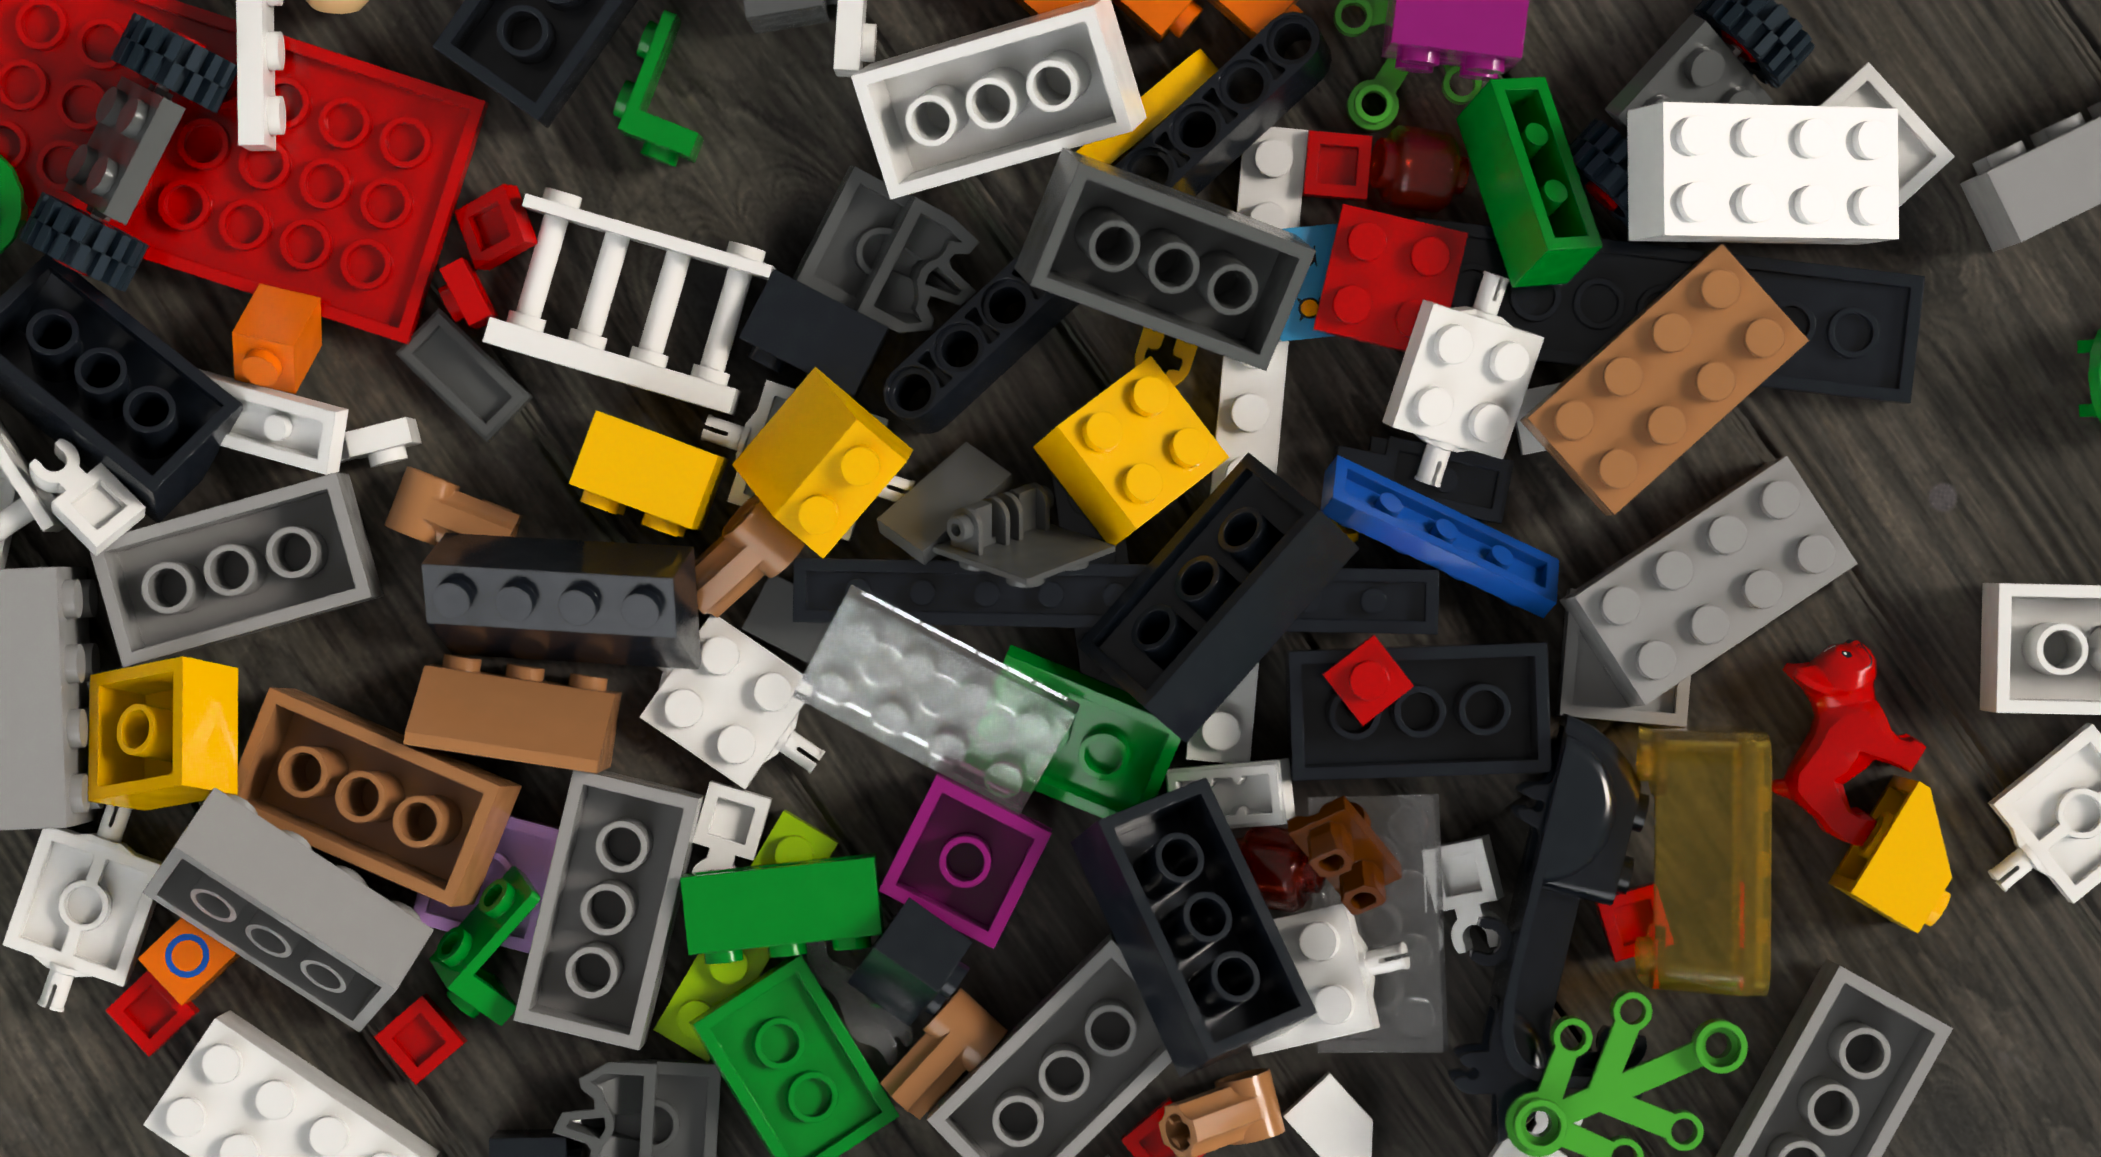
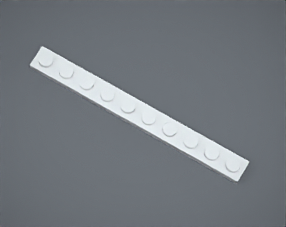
M1270 127L1241 154L1237 213L1280 229L1300 227L1308 130ZM1279 339L1266 371L1226 356L1222 357L1215 439L1230 458L1212 471L1210 495L1248 452L1277 475L1289 341H1281ZM1259 662L1187 742L1186 760L1218 763L1250 761Z

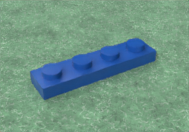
M1339 455L1334 458L1325 470L1320 510L1339 525L1354 529L1390 546L1398 553L1418 559L1447 573L1456 580L1465 581L1501 598L1509 605L1520 607L1541 618H1544L1557 603L1559 559Z

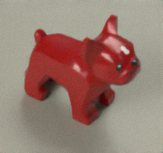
M1848 639L1843 644L1837 643L1828 646L1810 662L1787 663L1782 669L1802 688L1811 703L1814 717L1810 730L1788 765L1782 779H1774L1770 783V788L1773 793L1792 800L1810 814L1820 829L1827 834L1854 846L1862 847L1876 826L1877 821L1858 807L1850 808L1843 784L1865 770L1874 760L1911 772L1924 753L1926 746L1913 736L1905 733L1897 735L1892 731L1888 719L1875 697L1874 681L1877 676V660L1871 650L1859 640Z

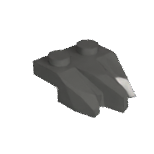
M850 165L792 278L898 333L932 330L934 318L927 307L930 296L960 306L977 292L952 269L950 259L954 254H970L980 242L953 216L917 197L905 195L890 200L884 181L856 166Z
M650 1058L608 1062L579 1078L581 1089L594 1099V1108L562 1112L552 1132L586 1143L591 1149L590 1157H716L721 1074L713 1061Z

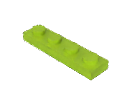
M784 810L751 866L830 858L839 841L789 811ZM768 947L743 949L744 960L722 964H705L704 954H698L653 1030L709 1062L711 1058L689 1022L757 979L771 958L769 957Z

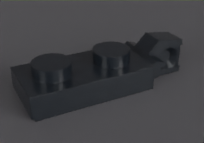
M1371 436L1368 451L1340 445L1335 446L1332 461L1339 455L1470 518L1502 524L1514 465L1512 460L1499 459L1468 451H1451L1441 481V487H1435L1414 479L1427 443L1387 436L1386 439Z

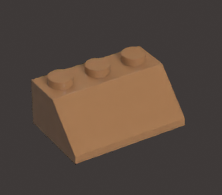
M444 654L442 665L430 664L424 666L406 726L404 745L596 774L611 767L622 692L606 690L608 678L570 673L568 684L543 680L544 668L507 663L505 674L480 671L482 659L453 654Z

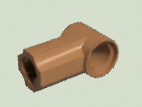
M407 466L384 526L436 546L445 533L517 537L522 515L485 499L481 500L459 491L460 486Z
M756 494L733 514L725 525L722 536L695 560L698 610L703 614L708 613L718 618L764 575L768 578H773L786 569L805 546L803 541L772 516Z
M961 987L931 1017L922 1029L925 1033L880 1081V1084L890 1096L919 1120L948 1092L952 1084L965 1070L970 1073L1008 1031Z
M1269 1068L1243 1071L1220 1078L1215 1081L1216 1088L1164 1106V1116L1159 1122L1163 1143L1171 1148L1176 1157H1197L1227 1145L1253 1143L1285 1132Z

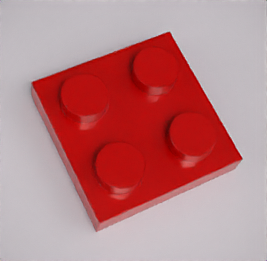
M1342 204L1312 331L1406 352L1423 299L1451 308L1468 233Z

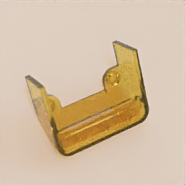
M1639 726V739L1648 742H1639L1637 745L1638 781H1648L1650 793L1654 795L1653 924H1650L1648 927L1647 937L1636 938L1635 967L1637 980L1648 988L1657 990L1731 996H1767L1771 967L1772 754L1769 735L1766 732L1741 726Z

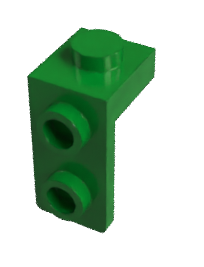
M664 10L659 23L650 20L645 27L637 49V56L644 59L643 65L635 83L626 80L623 84L614 107L613 115L621 118L617 129L624 136L644 143L640 154L663 164L676 167L679 157L695 163L704 139L698 132L647 113L682 22L677 14Z
M512 866L501 879H497L487 886L477 906L458 927L450 929L441 938L435 953L429 958L434 969L449 990L446 993L448 998L461 1011L472 1018H476L481 1012L500 1026L516 1011L517 1005L500 978L482 965L540 901V895L530 880L516 866Z

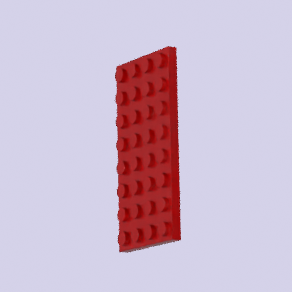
M0 0V154L15 168L24 189V200L28 206V218L42 192L91 214L86 211L88 206L86 203L64 191V188L69 180L66 177V171L72 155L78 147L83 144L87 145L98 124L96 111L100 100L108 89L118 85L122 76L147 89L150 83L155 86L157 85L156 82L110 59L133 13L143 16L168 30L172 28L206 46L205 49L237 65L236 20L176 0ZM284 35L285 65L283 70H275V96H283L286 129L284 135H276V151H249L238 145L237 75L217 113L169 89L168 92L174 95L171 101L186 109L127 225L112 218L109 222H105L146 243L149 247L143 259L250 294H254L259 284L320 297L321 317L409 345L427 297L489 103Z

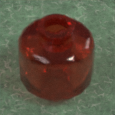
M1399 125L1390 131L1387 138L1381 137L1377 140L1371 154L1369 172L1371 186L1377 188L1383 202L1392 207L1438 213L1448 206L1454 194L1460 195L1464 191L1468 181V159L1460 156V149L1456 138L1442 130Z
M1272 825L1251 827L1243 838H1236L1237 844L1268 909L1286 912L1298 911L1309 901L1312 892L1320 893L1323 889L1326 878L1320 877L1311 867L1307 855L1290 837L1287 827Z

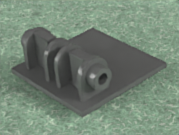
M1031 482L1009 492H1002L995 497H988L982 501L956 509L946 525L947 533L951 540L932 546V552L959 561V566L963 569L987 571L1006 578V583L1011 586L1031 588L1042 585L1045 582V578L1060 572L1076 571L1088 567L1089 561L1115 552V545L1050 524V509L1054 505L1053 493L1047 486Z

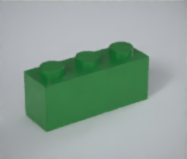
M1546 78L1490 79L1456 120L1511 286L1526 287L1567 284L1603 245Z
M876 853L689 872L680 877L688 955L704 954L705 964L744 960L743 949L768 947L769 957L772 958L802 955L808 953V942L832 940L834 951L862 949L872 946L871 936L882 935L884 931L881 892L878 891L880 882Z

